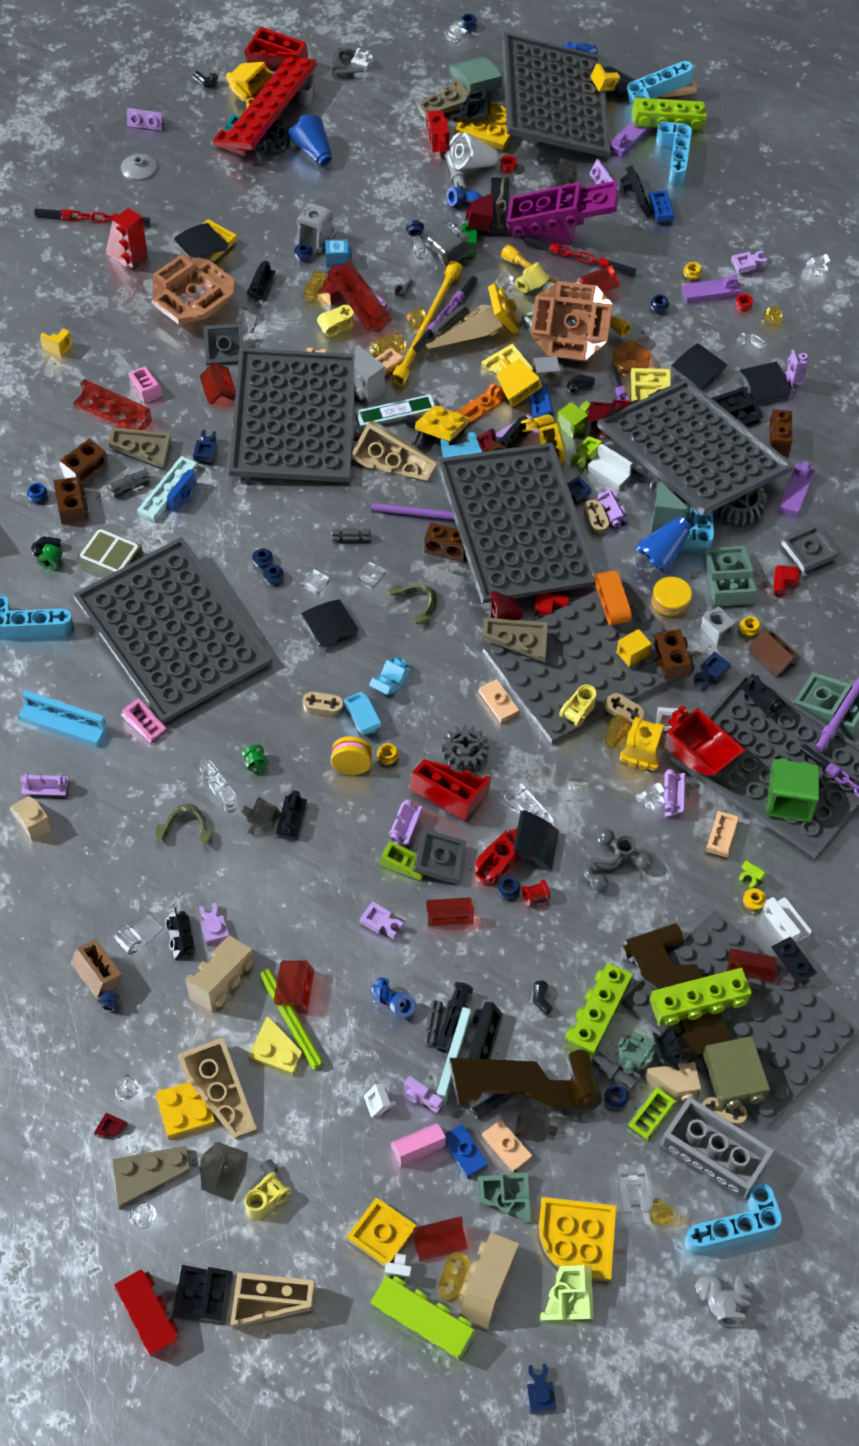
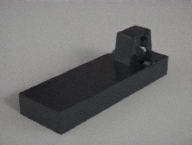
M631 165L626 168L628 174L622 177L620 181L625 190L633 188L639 207L647 217L653 213L640 177Z
M484 1002L483 1009L475 1010L472 1022L477 1026L468 1058L490 1059L503 1016V1013L493 1002Z

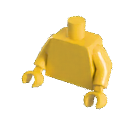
M264 62L242 63L233 72L227 73L226 80L230 83V89L242 102L245 101L247 103V109L254 100V98L248 97H252L273 74Z
M543 415L521 421V423H526L527 426L523 432L533 431L537 428L541 444L553 443L560 465L566 460L565 443L559 421H555L551 415Z

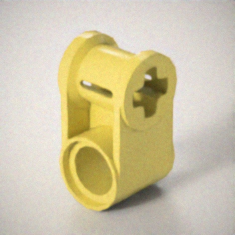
M537 262L531 267L526 268L523 271V275L515 280L514 285L521 293H527L541 287L550 277Z
M342 305L322 313L317 318V322L325 336L331 338L353 329L355 326V320L353 319L354 309L349 305Z
M591 685L580 686L563 705L559 716L574 722V726L580 727L595 707V688Z
M275 1171L269 1173L246 1195V1214L254 1220L262 1219L274 1207L282 1203L290 1195L292 1189L289 1186L285 1187L277 1178ZM255 1201H259L263 1204L259 1208H253L250 1206L251 1203Z

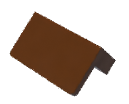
M763 630L749 647V651L777 676H780L789 664H797L801 659V656L772 630Z

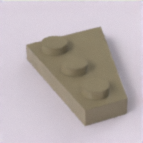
M455 79L451 86L443 87L442 92L437 95L433 94L418 104V110L425 119L426 111L442 110L444 114L460 109L459 106L466 100L469 92L458 79Z

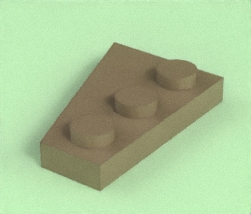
M111 428L108 446L113 450L165 468L171 442V433Z
M484 617L482 640L545 662L548 622Z
M186 1146L112 1159L119 1209L127 1206V1203L138 1197L142 1198L148 1195V1192L161 1185L165 1186L189 1173L190 1168Z

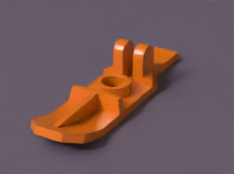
M495 383L490 384L489 390H486L476 399H471L467 405L454 412L469 417L468 424L476 421L502 403L505 396L502 386L497 387Z

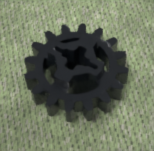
M277 119L260 139L258 147H264V151L271 149V152H274V149L280 152L281 147L286 149L287 145H290L291 140L288 133L290 127H285L286 123H279L280 119Z

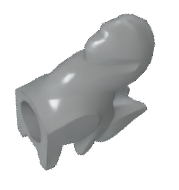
M708 1274L700 1277L695 1286L697 1295H700L703 1301H708L709 1308L718 1319V1323L723 1327L743 1328V1320H746V1315L740 1313V1311H749L748 1306L751 1305L749 1300L753 1298V1292L742 1281L741 1276H737L734 1290L730 1291L724 1290L723 1282L715 1275Z

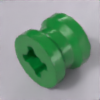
M46 544L42 549L43 554L39 555L37 561L43 568L55 570L63 552L54 545Z
M261 745L249 746L242 752L243 758L247 761V770L251 772L260 771L268 765V760L263 755L264 749Z

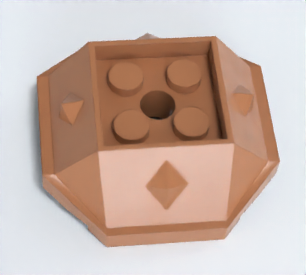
M181 254L153 274V305L177 324H187L195 327L210 315H216L220 308L234 299L235 280L210 260L189 258V256Z
M557 281L536 295L530 334L546 357L557 356V359L587 362L608 343L613 304L596 285ZM569 320H575L577 321V324L575 326H569L567 325V322Z

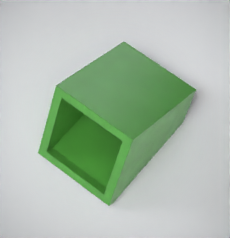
M774 759L770 771L766 816L811 822L819 799L818 765H812L807 762H792L787 759Z

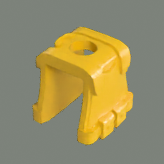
M635 717L631 730L627 734L626 746L620 753V761L628 763V766L633 768L638 766L640 770L647 771L650 769L651 771H657L659 768L657 748L665 749V725L644 721L643 718Z

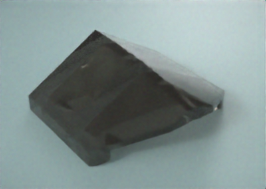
M220 1142L213 1144L203 1154L199 1166L201 1190L233 1201L245 1176L248 1152Z

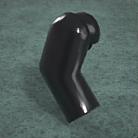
M199 71L193 73V78L201 85H216L219 77L216 73H210L209 77L204 76Z
M578 374L568 381V391L576 393L581 385L593 387L595 378Z
M47 536L39 538L31 546L32 554L39 557V555L43 554L42 549L46 544L54 545L60 549L61 539Z
M541 980L536 981L532 985L531 1001L544 1015H547L552 1011L553 1007L545 999L548 984L546 981Z

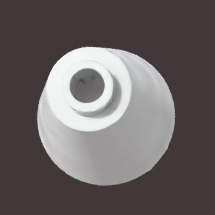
M457 133L450 141L451 151L448 152V161L451 167L455 169L492 167L498 161L496 149L468 133Z

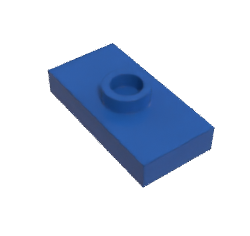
M667 190L649 192V200L656 222L674 221L675 215Z
M544 385L541 389L530 395L534 418L543 415L555 416L549 388L547 385Z
M188 469L168 493V509L175 512L184 499L190 496L192 489L196 486L195 471Z
M463 1124L444 1134L446 1137V1147L467 1179L488 1167L487 1161Z

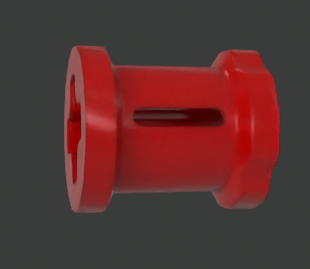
M540 880L539 884L530 887H522L523 898L528 906L533 905V902L544 898L548 900L551 897L545 880Z

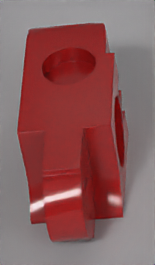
M442 110L426 111V126L432 152H438L439 156H444L450 150V132L447 118L444 117Z
M517 828L510 829L508 832L506 830L477 858L474 876L479 884L483 886L497 884L519 860V855L513 850ZM499 853H506L507 855L501 856ZM487 870H488V871H490V872H489V874H488L487 877H486V876L484 875V871H487Z

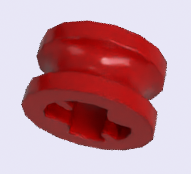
M510 155L503 156L500 160V170L504 173H513L516 170V159Z
M749 294L738 295L735 304L736 308L742 312L750 311L753 298Z

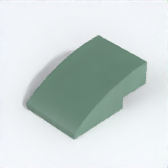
M485 57L450 65V70L455 78L461 82L469 93L483 88H487L489 91L502 87L501 73Z
M746 547L705 548L706 570L714 607L755 604L757 590L753 580V568Z
M813 672L794 703L829 725L851 690L852 684ZM859 693L836 729L839 733L855 738L859 732Z

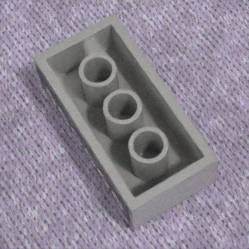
M690 1096L664 1133L661 1146L743 1199H746L774 1152L772 1148Z

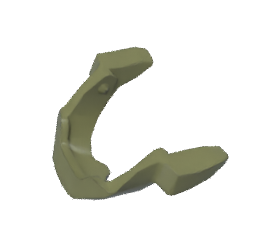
M415 584L405 588L396 585L386 592L388 595H400L401 597L415 589L418 591L424 590L428 593L429 601L422 613L413 618L414 623L418 625L426 624L430 620L429 614L436 608L437 593L430 585Z
M192 804L178 806L170 813L165 824L157 825L155 839H162L164 834L168 833L173 817H177L180 812H191L200 821L201 843L208 844L212 837V830L206 828L205 816L197 806Z

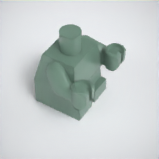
M634 1031L629 1040L622 1037L618 1045L619 1057L622 1060L621 1065L624 1066L623 1071L631 1074L633 1070L639 1072L641 1069L648 1067L656 1055L655 1052H652L655 1041L647 1037L643 1038V1035Z

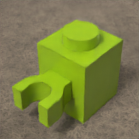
M585 401L580 407L570 402L557 412V421H559L561 429L572 438L579 433L582 434L588 427L587 420L590 405L588 401Z

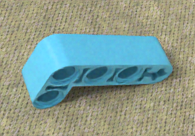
M683 61L630 82L627 89L632 107L635 98L655 99L690 85L694 80L692 64L688 61Z
M662 122L658 125L656 142L660 146L673 148L669 182L672 185L680 186L685 181L692 128L687 124Z
M691 506L693 527L690 529L691 532L679 553L703 555L704 549L711 548L714 537L713 511L702 516Z
M0 594V639L68 636L74 631L73 620L69 610L61 608L11 611L8 598Z
M758 1183L752 1188L748 1197L750 1209L748 1212L691 1226L685 1238L686 1249L692 1254H702L774 1235L781 1224L782 1217L771 1187L764 1183ZM760 1194L764 1196L766 1201H758L755 1195ZM763 1218H770L773 1220L774 1225L769 1226L765 1224ZM739 1224H747L751 1231H743L740 1229ZM723 1230L726 1232L727 1237L721 1238L715 1231Z

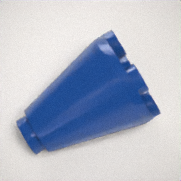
M302 115L299 118V122L290 128L288 133L293 142L316 163L325 166L333 158L322 119L317 115Z
M680 516L678 519L674 518L641 539L635 548L645 555L654 567L665 573L672 567L693 526L683 516Z

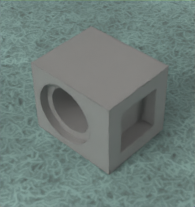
M557 356L534 358L533 371L539 377L542 385L559 384V376L563 374L562 364H558Z
M718 606L714 610H708L702 616L701 629L718 645L733 635L736 623Z

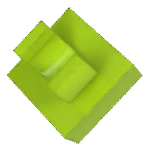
M745 860L741 868L746 872L740 875L739 880L744 881L747 876H751L752 882L749 886L754 888L758 883V879L764 881L768 873L752 862Z

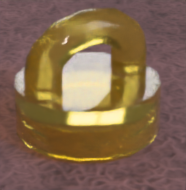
M777 306L768 307L761 321L766 322L769 326L778 325L782 320V312Z
M423 308L406 314L407 320L415 328L421 327L426 318ZM421 317L420 322H414V319Z
M660 1198L653 1199V1207L649 1209L650 1221L657 1225L670 1223L674 1219L673 1207L665 1204Z

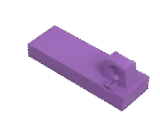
M632 121L610 141L611 152L622 157L652 127L634 126Z
M736 274L725 276V279L689 283L682 286L686 303L737 297L742 293Z
M810 462L796 463L779 504V512L795 517L798 516L816 470L810 467Z

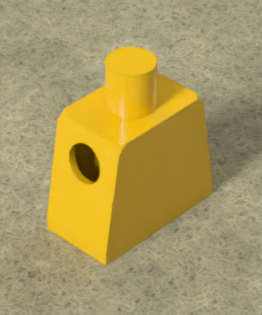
M504 358L498 363L501 371L497 373V378L512 408L543 387L539 377L521 360H516L511 364L507 358Z

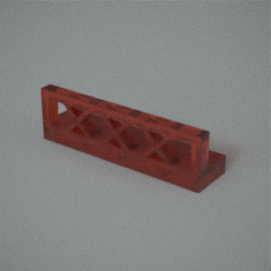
M346 261L339 270L330 269L327 272V275L367 331L381 332L393 320L351 261Z
M86 379L80 383L81 394L74 401V408L117 428L146 430L151 424L150 408ZM85 399L93 402V404L86 406L81 403ZM104 407L109 409V412L104 413L97 411V409ZM123 415L126 419L116 420L113 416ZM138 422L141 425L138 429H135L130 424Z

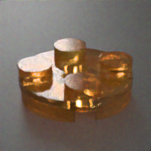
M628 340L614 349L612 365H616L618 373L627 376V373L631 374V368L648 369L651 353L635 340Z

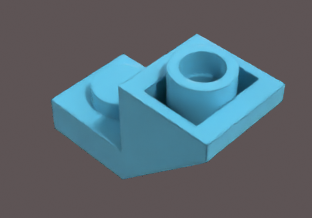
M400 657L388 659L381 675L373 677L369 686L387 695L395 693L413 667Z
M363 692L342 700L345 708L352 715L356 729L362 735L374 733L377 728L382 726L372 704Z

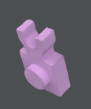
M758 251L754 255H751L750 252L732 255L731 262L737 273L740 274L756 269V266H767L768 260L767 258L762 259L763 251Z
M373 901L360 918L361 924L378 934L384 930L393 940L397 937V932L391 930V928L397 927L402 930L404 927V922L398 919H391L392 912Z
M216 902L212 903L213 911L210 913L205 912L204 906L199 907L201 916L205 919V921H201V926L207 946L224 941L229 936L223 915L217 917L218 907Z
M411 1076L404 1082L405 1096L414 1103L419 1102L422 1105H427L437 1114L443 1107L441 1104L443 1099L429 1092L426 1086Z

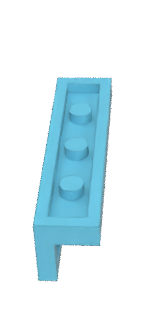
M24 690L22 694L25 705L18 715L19 721L95 747L99 746L107 731L104 716Z

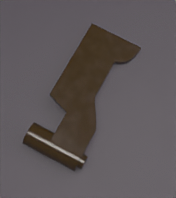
M677 923L623 941L621 951L624 958L629 959L630 962L635 961L641 976L659 989L703 978L697 964L672 965L666 950L684 944L683 934ZM709 1012L702 1014L701 1017L694 1020H689L688 1018L680 1020L685 1032L679 1039L684 1051V1056L680 1062L703 1055L707 1045L733 1040L720 1013L711 1014Z
M576 1050L567 1056L566 1060L571 1075L570 1080H549L537 1061L449 1058L458 1105L474 1103L480 1099L482 1093L527 1095L556 1109L594 1110L601 1104L602 1097L590 1054L585 1050Z

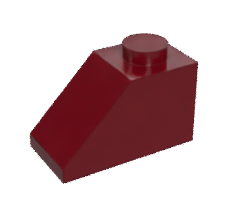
M488 194L471 201L470 208H466L464 220H467V228L489 232L493 218V195Z
M497 591L491 592L490 618L520 620L523 617L522 609L516 605L514 598Z

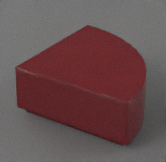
M489 429L477 437L482 452H486L493 441L496 442L494 429Z
M105 1113L94 1132V1136L98 1138L115 1137L127 1128L128 1123L109 1113Z

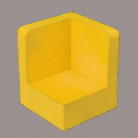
M596 64L590 76L599 92L614 91L620 79L617 72L605 73L600 64Z
M64 328L58 335L52 334L48 336L44 333L40 335L42 348L60 357L72 345L70 331Z
M636 630L618 640L616 653L628 667H631L650 655L652 643L640 630Z

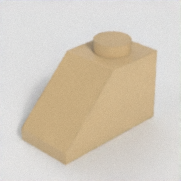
M28 796L10 806V810L31 841L51 831L47 815L39 803L32 797Z
M695 1062L678 1064L679 1071L672 1066L647 1069L646 1082L654 1088L659 1087L674 1100H682L685 1103L689 1096L694 1100L699 1097L701 1086Z

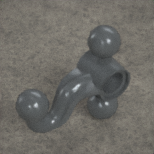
M603 829L598 834V841L602 846L614 847L615 856L611 860H590L584 867V875L591 882L592 888L595 891L601 892L607 889L609 881L603 874L595 875L593 873L594 868L611 870L620 863H629L634 860L638 869L648 870L653 864V859L648 853H638L635 851L636 842L632 837L621 836L616 839L612 830ZM626 847L630 851L624 852L621 848Z

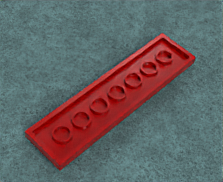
M286 58L222 139V147L253 150L317 67L316 59Z

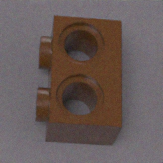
M772 409L769 422V445L782 456L789 457L792 445V411Z
M90 438L78 445L76 449L59 461L62 474L67 478L78 476L79 484L84 483L108 464L106 451Z
M78 476L53 480L61 524L86 520L85 512L88 511L86 499L82 500V496L86 495L84 485L79 484Z
M430 522L424 538V553L463 563L466 553L458 529Z
M681 629L655 633L653 645L664 680L689 676L690 668L693 667V658L687 652V639L682 636Z

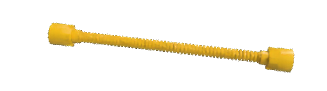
M506 245L501 252V257L514 265L518 264L524 268H529L533 265L525 260L522 254L511 245ZM549 275L548 281L556 283L557 280ZM611 316L610 327L617 334L625 337L631 330V323L618 316Z
M449 262L444 272L445 280L404 361L400 365L397 364L391 375V380L394 384L400 386L405 384L411 372L409 371V365L416 354L413 346L431 324L451 283L454 280H458L463 270L459 262Z

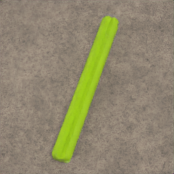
M271 969L262 971L260 973L261 980L311 1068L315 1070L323 1066L324 1063L321 1055Z

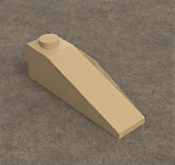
M480 305L462 318L463 321L457 322L448 329L447 333L445 332L438 337L434 336L423 347L430 349L487 335L490 337L499 332L498 328L502 324L494 315L491 305Z
M375 421L367 424L351 454V459L366 468L379 469L427 481L437 465V462Z
M223 1037L178 1054L186 1079L233 1138L257 1129Z

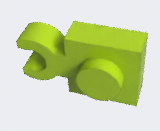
M588 436L576 448L577 453L570 457L571 464L574 466L577 463L579 468L584 467L587 459L593 460L597 456L598 447L603 442Z

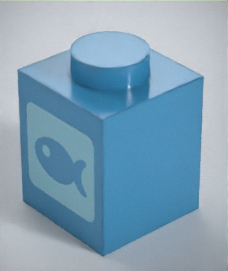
M348 239L325 240L326 267H332L335 264L348 267V259H352V247H348Z

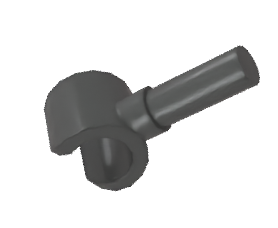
M410 278L404 285L397 284L394 287L395 295L401 292V298H405L406 290L413 283V279Z
M271 1159L262 1163L260 1167L264 1173L250 1187V1190L255 1188L269 1173L275 1171L277 1174V1167Z

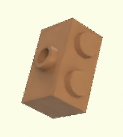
M97 939L76 948L71 964L96 999L104 991L112 992L116 990L122 973Z

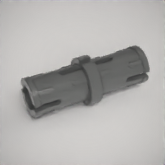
M144 468L132 475H124L123 479L110 483L108 486L111 488L112 495L116 496L128 489H135V486L149 481L151 478L147 476L149 473Z
M600 1051L592 1059V1065L607 1075V1079L615 1081L629 1093L638 1083V1079L623 1071L622 1065L619 1063L615 1064Z

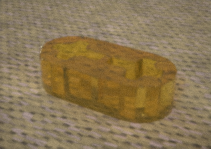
M318 270L313 272L304 290V300L311 302L316 300L318 291L325 281V272Z
M396 333L373 340L369 345V350L372 356L377 358L389 348L396 352L402 351L406 346V342L401 334Z
M461 1252L449 1255L439 1281L438 1293L441 1299L446 1302H453L459 1298L468 1273L469 1261L466 1255ZM457 1260H461V1265L464 1268L459 1267L457 1275L453 1274L454 1265L451 1262L456 1263ZM450 1280H454L453 1289L456 1292L451 1291L450 1295L446 1294V1289L443 1286L448 1287Z

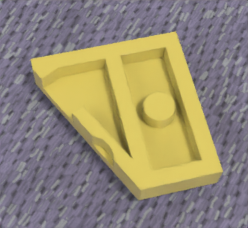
M513 344L481 362L484 369L496 374L501 371L498 363L504 358H507L511 364L516 360H521L533 371L531 365Z
M631 368V405L670 387V369Z
M266 1017L248 1058L252 1062L293 1076L302 1057V1051L269 1017Z

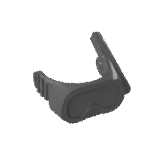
M336 49L332 72L335 75L345 74L354 76L355 73L364 72L363 67L349 68L340 61L343 55L354 57L356 52L354 49Z

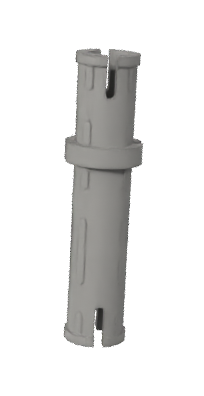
M446 152L445 158L451 172L452 183L455 187H460L461 190L464 188L465 192L468 191L465 175L461 170L451 167L448 161V153Z

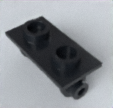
M268 261L260 263L246 295L265 298L276 273L275 270H271Z
M519 417L497 443L507 449L519 447L532 432H523L527 426L526 423H521V421L528 419V417Z
M751 674L747 678L749 682L741 686V689L768 718L785 708L781 699L774 695L760 680L758 675Z
M293 790L288 796L285 795L276 835L298 838L307 799L301 798L299 791Z
M173 908L170 915L166 918V929L170 933V950L173 951L174 959L177 960L181 953H184L185 956L193 955L195 945L193 935L184 934L191 932L189 915L185 911L177 913L176 908Z
M791 936L771 946L797 984L802 983L806 985L810 981L809 978L817 974Z
M667 1028L660 1036L654 1032L653 1037L656 1043L655 1047L660 1055L659 1060L666 1067L672 1066L679 1071L678 1062L684 1056V1051L681 1043L678 1041L677 1031L673 1028Z

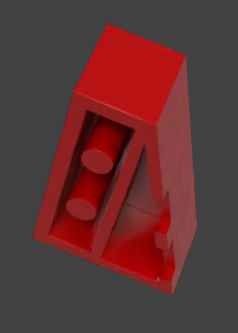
M260 26L244 50L246 63L264 62L266 67L279 68L284 60L289 57L308 58L306 42Z
M127 208L112 221L106 254L132 270L148 258L143 218L140 214Z
M423 759L411 774L409 789L466 821L488 795L492 777L485 775L483 778L471 775V771L464 770V772L451 769L449 765Z
M140 1269L113 1284V1287L118 1293L147 1353L151 1355L176 1341L177 1337L175 1334L179 1332V1329L173 1318L167 1319L163 1311L167 1309V1306L161 1295H155L152 1289L155 1282L149 1271L144 1273Z

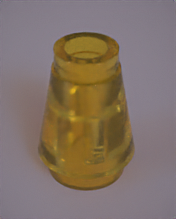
M615 715L614 718H611L603 741L604 744L610 748H615L630 730L631 722L622 715Z

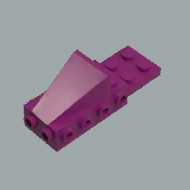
M616 180L582 187L581 183L577 182L511 196L506 222L507 229L511 231L514 238L531 235L565 244H573L576 226L583 225L584 218L617 212L620 184Z

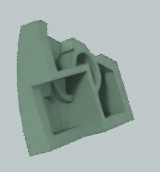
M528 1172L483 1174L478 1176L481 1203L521 1218L525 1222H531Z

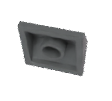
M242 323L203 326L206 364L238 362L239 349L244 348Z

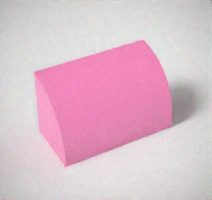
M436 1123L391 1142V1147L400 1167L444 1149L446 1137L440 1126Z

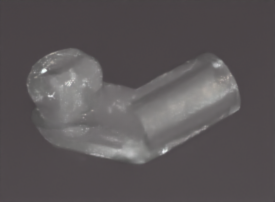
M196 286V292L193 294L182 293L180 296L181 302H195L207 293L205 286Z
M744 332L740 333L736 340L741 346H745L749 342L759 350H762L766 345V342L758 336Z

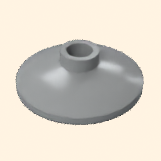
M134 154L124 159L121 164V171L128 179L145 180L156 173L157 163L149 155Z

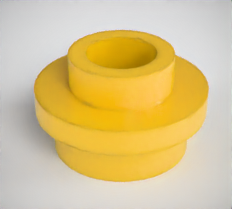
M689 262L684 267L683 273L689 279H698L702 275V268L697 262Z
M748 616L740 622L739 629L745 636L752 637L760 632L761 625L757 618Z
M390 743L381 745L377 750L378 760L386 765L395 763L399 757L398 749Z
M752 888L745 892L743 902L749 910L757 911L765 905L766 896L761 890ZM751 897H757L759 900H753Z

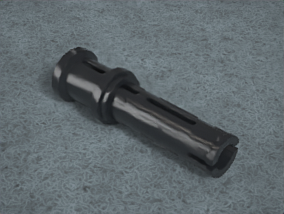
M455 982L453 984L454 991L451 1000L447 1002L448 1013L435 1047L440 1053L449 1054L462 1008H468L466 1004L469 995L473 993V988L463 982Z

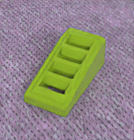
M389 841L378 865L421 880L423 874L413 872L417 854ZM399 857L403 858L401 863L397 861ZM407 860L412 861L409 867L406 866Z
M656 1087L628 1126L648 1141L677 1104V1101L659 1087ZM656 1098L667 1105L665 1109L655 1102ZM652 1105L660 1111V1116L651 1111L649 1107ZM645 1112L656 1120L654 1124L643 1116ZM639 1120L650 1127L648 1132L637 1124Z

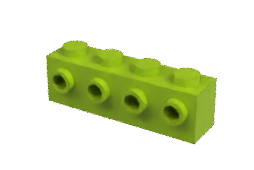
M635 98L631 110L634 126L658 127L662 122L687 124L693 130H703L707 117L704 102Z
M608 962L604 970H598L594 980L597 983L594 989L589 988L585 997L587 1003L584 1008H579L575 1016L577 1023L575 1027L570 1026L565 1036V1040L568 1041L567 1050L571 1052L585 1050L590 1054L592 1061L632 981V973Z
M738 968L654 990L649 1001L658 1026L664 1024L672 1026L686 1018L694 1020L701 1017L702 1014L709 1012L717 1014L728 1007H743L749 1001L752 993L743 969Z
M386 1276L370 1304L460 1361L476 1334L474 1329L471 1328L473 1324L461 1316L458 1320L449 1315L451 1310L440 1303H437L436 1306L427 1301L429 1297L423 1292L416 1289L413 1293L405 1288L407 1283L396 1276L391 1279Z

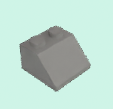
M357 345L355 347L354 392L359 400H363L369 405L385 393V366Z

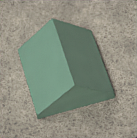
M662 482L658 483L651 530L653 532L674 518L678 519L680 516H683L686 519L688 507Z

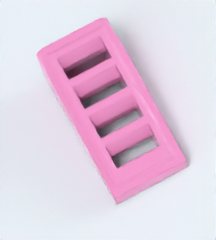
M142 367L128 373L145 404L162 398L160 385L147 367Z
M140 698L122 710L121 716L150 743L167 731V728ZM139 710L141 713L134 717L133 714ZM143 716L146 717L142 722L138 721ZM149 721L152 722L147 728L143 727ZM157 727L158 730L151 735L149 731Z

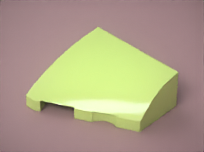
M560 1266L556 1275V1284L550 1290L548 1295L550 1299L545 1311L541 1312L540 1320L594 1319L591 1266Z

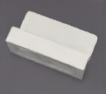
M601 444L598 447L597 457L588 464L587 471L615 489L620 490L631 479L633 463Z
M774 897L765 901L762 912L783 939L791 936L795 943L811 934V929L785 897L778 901Z

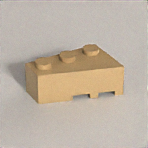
M230 935L212 952L213 957L208 963L203 961L198 968L201 970L195 976L189 975L185 978L189 998L212 1013L216 1007L223 1005L226 1000V994L230 989H234L238 985L240 976L244 971H248L254 962L252 949Z
M490 1233L487 1242L482 1240L477 1254L480 1256L479 1261H473L469 1271V1275H472L470 1281L465 1280L460 1293L464 1296L459 1317L467 1319L473 1324L472 1327L485 1332L489 1328L494 1309L496 1310L498 1298L506 1284L519 1243L494 1233Z
M237 1272L230 1326L235 1329L313 1311L315 1281Z

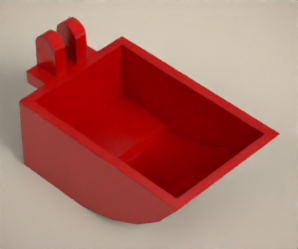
M682 705L672 713L671 719L668 720V724L672 727L665 734L664 747L683 764L701 774H717L745 750L698 708L689 714L687 708Z

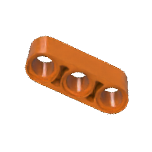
M618 571L596 573L595 584L608 624L615 625L631 622V610Z

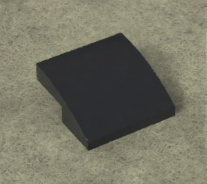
M208 223L191 227L174 238V241L191 258L209 260L212 253L227 251L228 243Z
M699 343L688 349L671 365L672 370L684 379H688L700 390L712 378L715 380L727 367L724 361Z
M777 361L740 370L746 389H749L752 401L756 400L757 403L791 394L787 379Z
M745 386L711 398L744 425L764 417L756 400L752 401Z
M340 599L312 607L299 616L318 647L336 644L339 638L357 635L359 631Z
M522 810L520 811L513 850L525 861H535L544 871L552 870L559 830L545 819Z
M181 1265L171 1318L208 1323H225L233 1271L213 1267L202 1269Z

